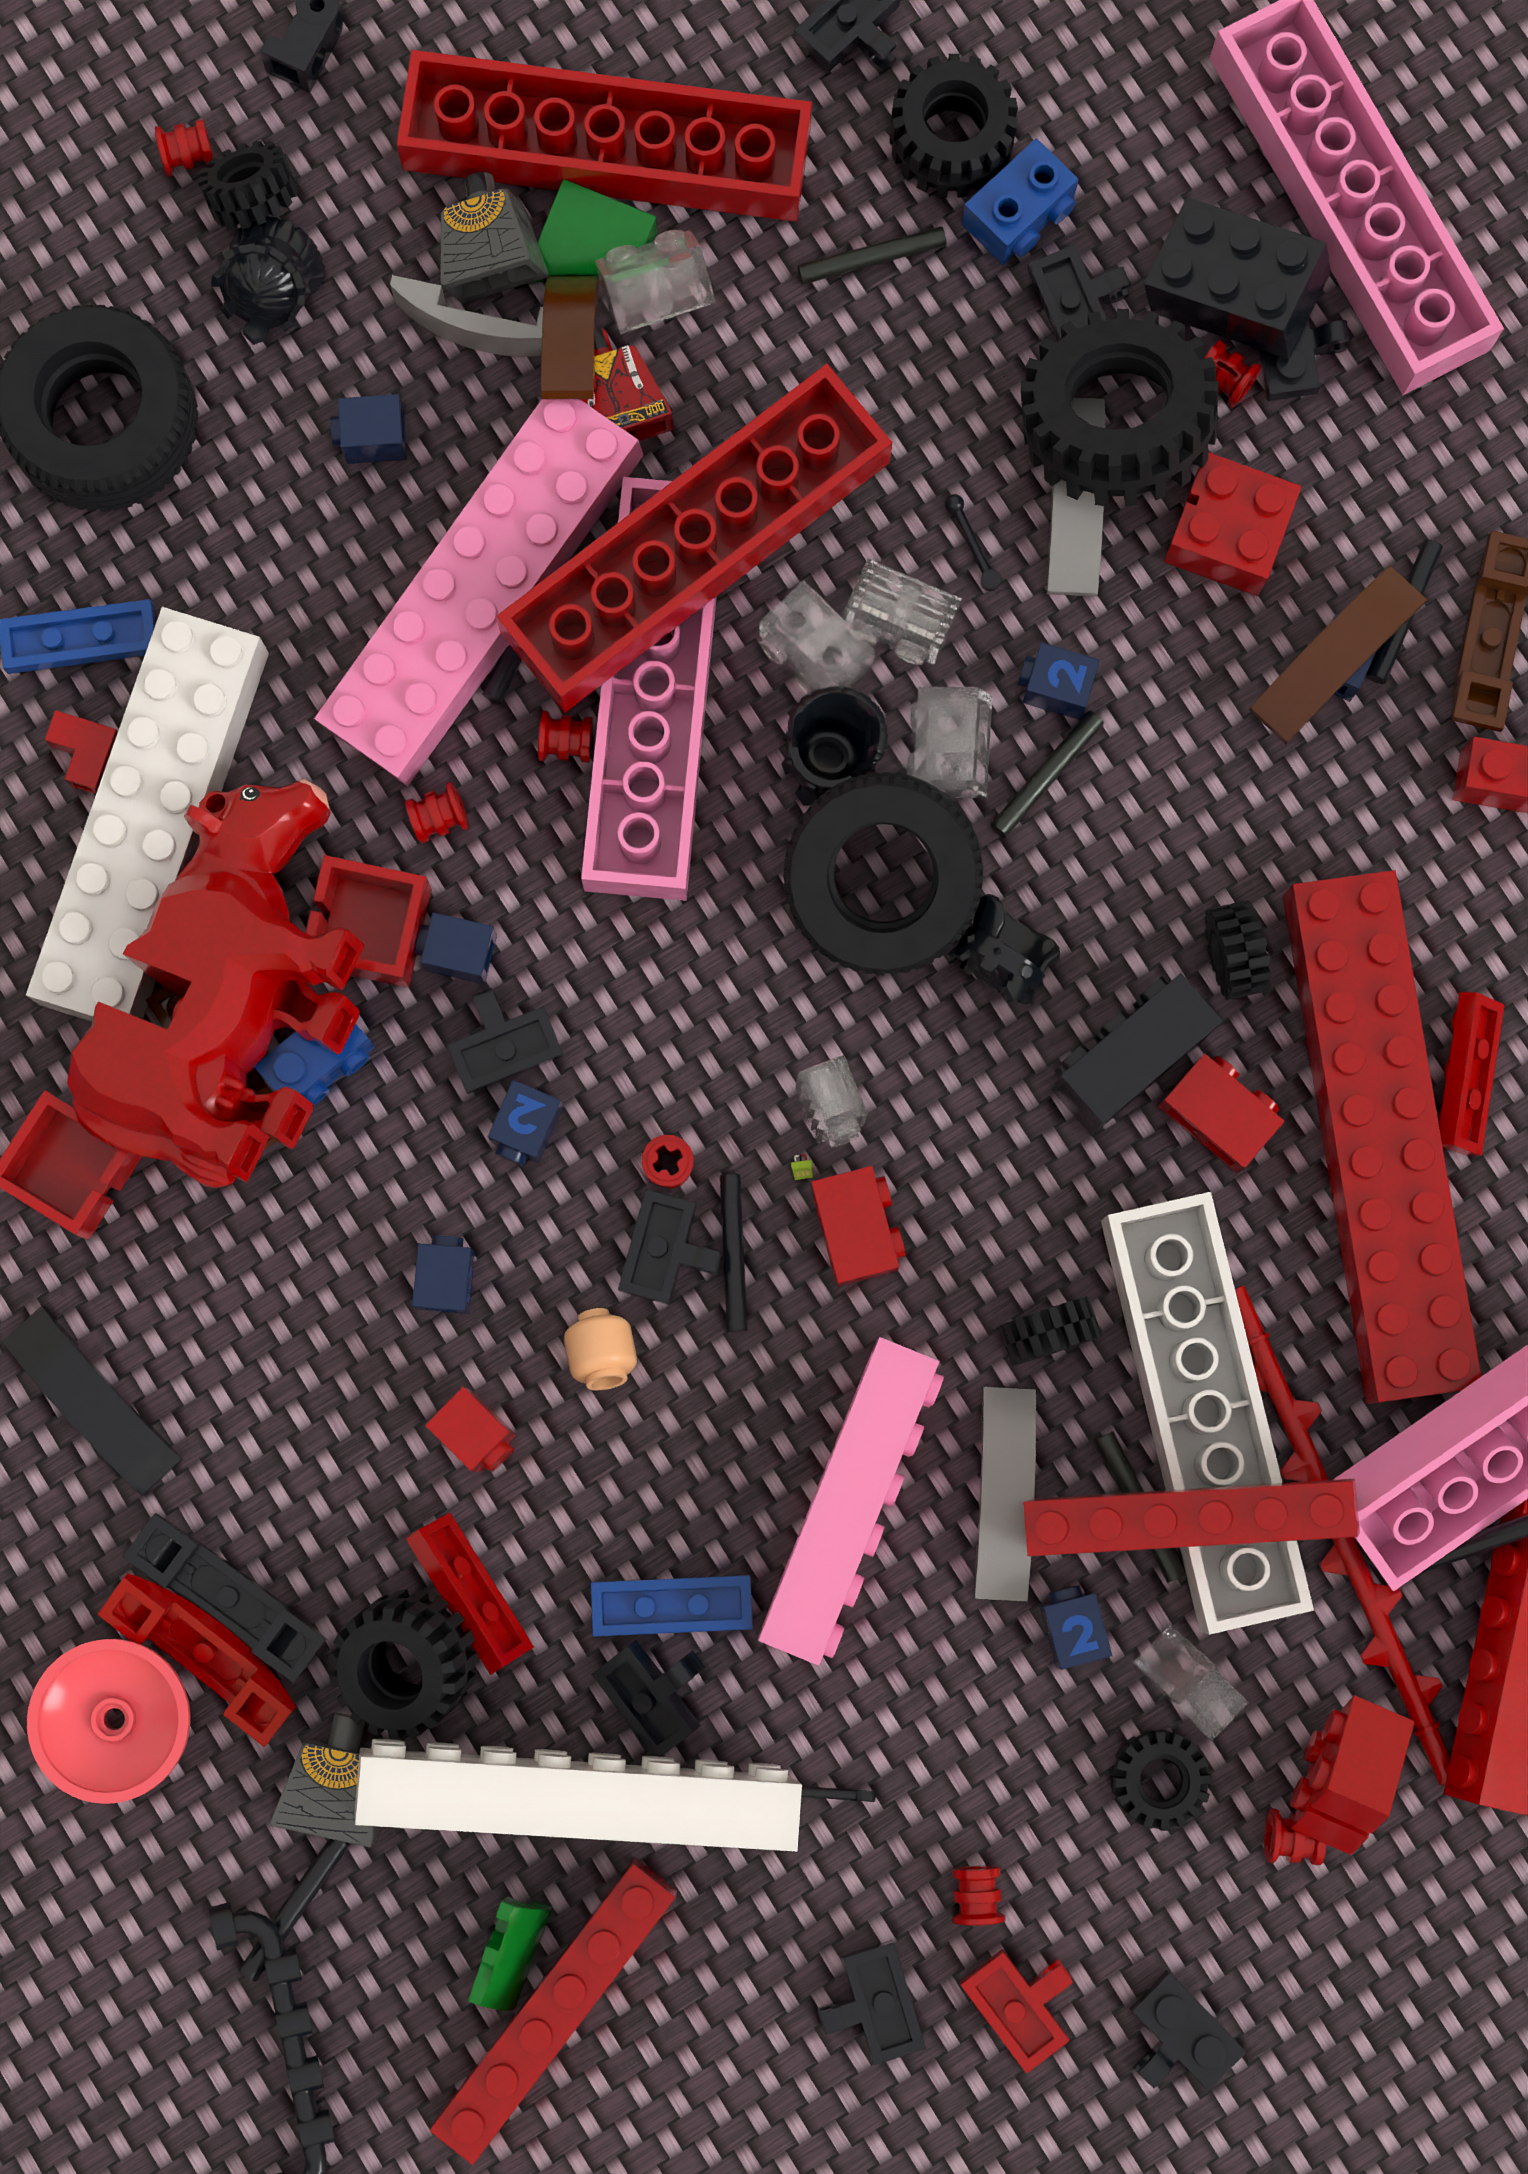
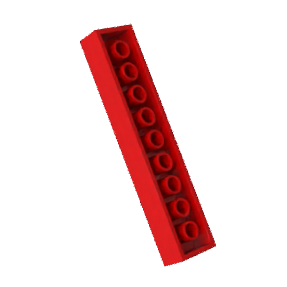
M1396 870L1292 884L1282 897L1366 1405L1459 1392L1479 1379L1481 1371Z

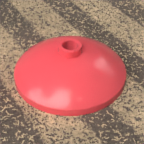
M122 1639L91 1641L62 1654L46 1669L39 1679L28 1707V1741L35 1761L41 1771L63 1792L92 1803L110 1804L128 1801L155 1788L165 1780L178 1764L185 1750L190 1732L189 1700L184 1685L176 1671L162 1656L152 1649L139 1643ZM113 1708L121 1710L125 1716L124 1724L119 1729L113 1728L108 1722V1714Z

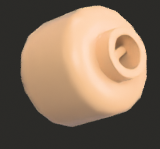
M605 1308L590 1309L578 1315V1322L572 1324L566 1330L564 1345L570 1374L575 1380L586 1383V1387L590 1390L611 1389L627 1381V1375L636 1367L637 1355L631 1326L623 1317L609 1315V1311Z

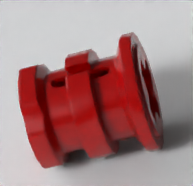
M203 118L196 120L195 126L188 128L185 127L184 123L174 125V131L165 132L160 125L155 126L156 143L167 177L173 176L174 168L184 165L185 170L195 168L196 162L202 161L209 166V162L214 156Z
M1219 340L1211 347L1204 359L1213 358L1216 366L1218 395L1222 392L1228 395L1227 405L1233 408L1253 386L1262 366L1258 363L1251 367L1247 366L1244 363V356L1238 352L1229 353L1226 351L1227 344Z
M543 710L538 736L539 761H545L548 755L552 754L558 755V760L569 761L570 756L580 757L581 762L589 763L592 749L593 717L585 716L583 721H573L572 715H562L561 719H552L549 711Z
M452 781L446 783L445 792L437 794L433 790L425 793V799L418 802L413 798L405 801L411 825L421 844L428 842L429 836L438 833L440 837L450 834V828L457 825L464 831L469 829V821L463 802Z
M662 1135L654 1138L646 1145L642 1154V1167L645 1175L656 1186L668 1189L680 1187L688 1180L693 1169L694 1156L690 1146L683 1139L674 1135ZM666 1151L670 1157L678 1154L682 1157L677 1162L678 1172L676 1174L670 1175L666 1169L660 1172L655 1170L660 1165L658 1158L660 1153Z
M1271 1808L1267 1815L1264 1830L1266 1861L1268 1863H1275L1279 1856H1285L1288 1862L1300 1863L1302 1858L1309 1859L1312 1865H1321L1325 1858L1327 1845L1291 1829L1296 1813H1290L1288 1818H1282L1278 1809Z
M963 1866L952 1869V1877L957 1879L959 1889L954 1890V1902L960 1904V1913L952 1917V1923L965 1926H981L1006 1921L1005 1915L997 1911L996 1902L1002 1900L1001 1889L995 1886V1878L1001 1875L999 1866Z

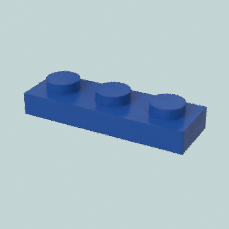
M150 599L0 619V646L3 669L7 674L145 656L156 625L154 604Z
M750 1575L591 1582L593 1637L753 1629Z

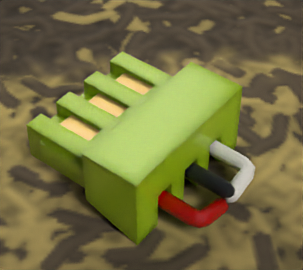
M806 1154L795 1155V1162H791L794 1179L813 1178L812 1160H807Z

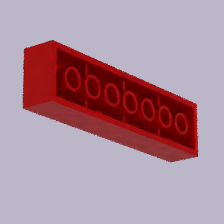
M411 50L397 138V149L404 171L466 178L473 173L486 172L494 176V182L557 191H559L563 179L611 198L798 222L811 130L812 102Z
M825 364L499 613L496 619L500 633L565 713L890 463L893 442L830 366Z

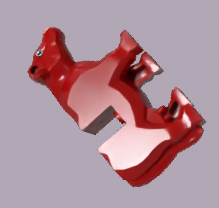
M305 779L282 787L243 785L229 792H208L199 802V808L189 805L184 817L189 826L199 835L200 840L196 853L176 881L168 884L154 908L147 928L139 938L128 944L123 952L125 957L166 990L183 996L174 1007L172 1021L168 1029H165L98 1001L94 1009L92 1026L72 1051L67 1084L74 1097L73 1107L78 1123L90 1135L116 1149L148 1158L173 1162L181 1171L205 1187L220 1188L233 1184L236 1178L247 1183L268 1139L273 1138L289 1149L294 1148L313 1111V1104L299 1092L285 1086L270 1094L255 1095L252 1089L246 1087L247 1074L265 1056L274 1031L284 1027L291 1028L306 1040L317 1041L327 1050L338 1055L342 1052L359 1018L360 1010L344 994L330 992L318 995L311 985L325 982L336 989L343 990L365 945L349 930L337 927L323 936H311L300 930L289 920V910L282 890L273 876L290 862L303 839L327 823L331 815L326 793L317 785Z

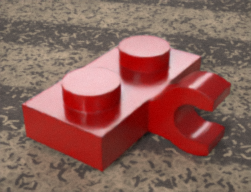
M1001 1949L960 1981L961 1987L1026 2074L1070 2041L1066 2032L1045 2006V2003L1073 1983L1072 1976L1059 1959L1048 1965L1032 1982L1028 1983L1006 1952Z

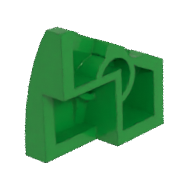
M563 179L538 241L548 270V276H598L605 273L611 274L616 278L638 276L656 237L657 220L656 216ZM544 279L537 280L534 282H544Z
M506 1897L501 1901L496 1914L498 1921L486 1945L468 2000L469 2002L495 2010H515L553 1906L535 1899L528 1904L510 1897Z

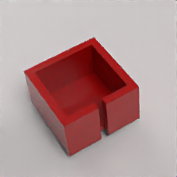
M1208 452V461L1203 468L1199 467L1163 562L1259 596L1270 575L1302 486Z
M324 855L313 901L321 912L330 915L327 922L321 912L311 910L306 933L311 936H323L337 927L349 930L365 945L350 976L409 988L417 956L415 955L416 940L419 929L425 922L432 888L426 876Z
M44 1090L0 1158V1189L73 1234L89 1240L114 1202L113 1199L106 1196L108 1190L112 1187L121 1191L142 1156L116 1149L90 1135L78 1123L72 1106Z
M1355 1695L1341 1711L1333 1709L1326 1720L1323 1731L1315 1730L1306 1746L1304 1760L1310 1762L1307 1776H1302L1299 1779L1291 1797L1290 1806L1297 1809L1291 1829L1352 1855L1368 1839L1369 1833L1373 1834L1390 1816L1415 1721Z

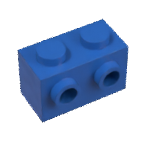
M1036 138L965 203L961 225L1004 265L1015 254L1019 258L1025 256L1041 237L1039 232L1049 222L1052 221L1057 225L1069 215L1076 205L1074 197L1079 179Z
M355 1024L342 1052L338 1055L327 1050L317 1041L306 1040L295 1031L261 1059L255 1068L274 1091L285 1086L299 1092L314 1107L330 1092L327 1088L343 1074L348 1077L364 1066L370 1059L368 1053L375 1046L357 1024Z

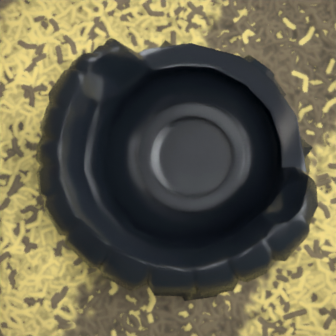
M266 216L267 222L258 225L257 221H253L250 228L242 229L240 227L230 243L229 250L222 254L224 260L219 270L212 275L211 287H220L225 301L220 309L227 319L236 314L247 322L243 329V335L253 345L268 340L270 328L281 326L286 332L293 327L299 310L305 306L307 297L319 289L325 278L323 258L319 250H317L318 247L300 227L295 228L294 223L279 217Z
M829 686L824 689L819 688L811 691V694L802 697L800 702L796 703L790 711L788 731L783 738L784 741H787L786 758L781 765L785 775L792 773L800 783L795 794L803 806L812 805L827 790L845 780L857 777L858 775L875 773V765L882 760L887 749V724L880 707L861 691L857 692L856 689L846 686L842 689L838 686Z
M986 894L980 898L973 919V927H969L960 942L947 955L953 961L956 959L963 961L960 968L967 974L973 973L980 981L998 993L1003 991L1008 1002L1016 1001L1025 1005L1027 1003L1033 1005L1038 988L1044 985L1043 979L1045 974L1043 972L1051 962L1060 957V948L1050 937L1038 933L1014 919L1005 911L1003 903L998 897Z

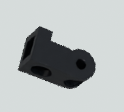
M296 0L297 14L291 21L282 40L269 34L260 50L266 73L309 93L311 92L343 30V19L338 0Z

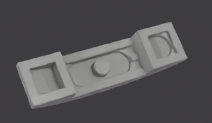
M392 275L390 286L395 304L410 318L434 334L453 343L486 353L517 357L541 356L543 307H540L535 326L446 307L441 285Z
M1073 398L1071 402L1072 409L1077 416L1091 425L1105 428V399ZM1064 480L1059 481L1052 487L1046 594L1097 596L1104 506L1095 505L1094 494L1083 491L1078 500L1067 496L1066 482Z
M983 1387L978 1545H976L974 1599L1028 1601L1031 1556H1027L1023 1502L1034 1499L1036 1389Z

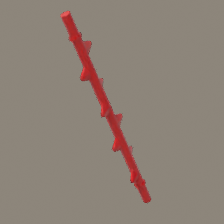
M1245 1285L1236 1288L1235 1292L1249 1349L1255 1361L1253 1365L1259 1389L1269 1393L1294 1450L1280 1469L1283 1479L1302 1482L1329 1480L1308 1432V1429L1322 1412V1409L1318 1402L1295 1400L1269 1343L1268 1337H1270L1269 1332L1265 1333ZM1354 1537L1332 1538L1334 1546L1321 1561V1568L1323 1572L1348 1575L1374 1634V1637L1360 1654L1363 1664L1388 1667L1409 1717L1415 1721V1729L1412 1731L1413 1735L1419 1737L1439 1785H1444L1451 1757L1438 1730L1440 1723L1439 1721H1434L1428 1707L1443 1686L1439 1678L1414 1675L1388 1614L1403 1596L1400 1587L1393 1591L1389 1585L1374 1583Z

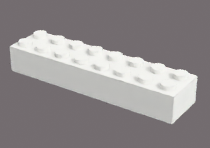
M165 607L161 608L26 996L38 1005L92 1022L94 1009L99 1001L143 1019L148 1005L145 1000L151 996L156 981L125 957L123 952L126 946L139 938L147 928L154 908L168 884L176 881L196 853L199 846V835L189 826L184 815L189 805L199 808V802L208 792L222 791L269 655L259 636Z
M1211 1192L1107 1215L1101 1220L1165 1489L1181 1490L1282 1483ZM1297 1541L1180 1547L1201 1633L1210 1635L1314 1611Z
M372 1739V1748H360L354 1811L355 1825L798 1851L802 1784L789 1777L788 1770L780 1769L781 1765L749 1763L748 1772L734 1771V1766L727 1765L728 1762L697 1759L695 1760V1769L680 1768V1763L674 1762V1758L642 1756V1766L626 1765V1760L621 1759V1755L610 1753H589L588 1762L571 1761V1756H568L566 1751L536 1749L534 1759L516 1758V1752H513V1748L500 1746H481L480 1755L461 1754L462 1749H459L458 1744L437 1742L427 1743L426 1752L406 1751L405 1741L391 1739Z

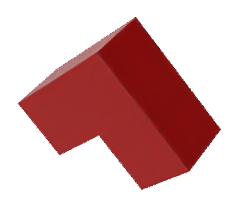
M55 710L45 741L51 748L73 754L65 776L66 782L71 787L96 794L118 731L115 728Z

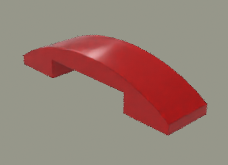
M128 1573L97 1614L132 1642L142 1645L147 1639L151 1640L230 1703L223 1715L264 1748L296 1707L277 1677L259 1657L251 1652L252 1650L240 1638L193 1603L158 1584Z

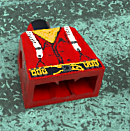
M595 329L594 399L580 400L639 441L672 431L673 421L670 407L637 348L634 345H628L613 350L606 330Z

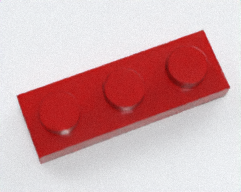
M1459 992L1457 1010L1452 1018L1453 1038L1450 1057L1444 1070L1446 1083L1442 1109L1438 1114L1442 1147L1463 1155L1482 1156L1505 1007L1504 1004L1478 992Z
M450 1512L406 1538V1541L439 1594L449 1603L447 1608L452 1614L458 1611L465 1619L459 1626L463 1632L472 1631L475 1641L471 1645L474 1651L478 1652V1657L490 1675L534 1648Z

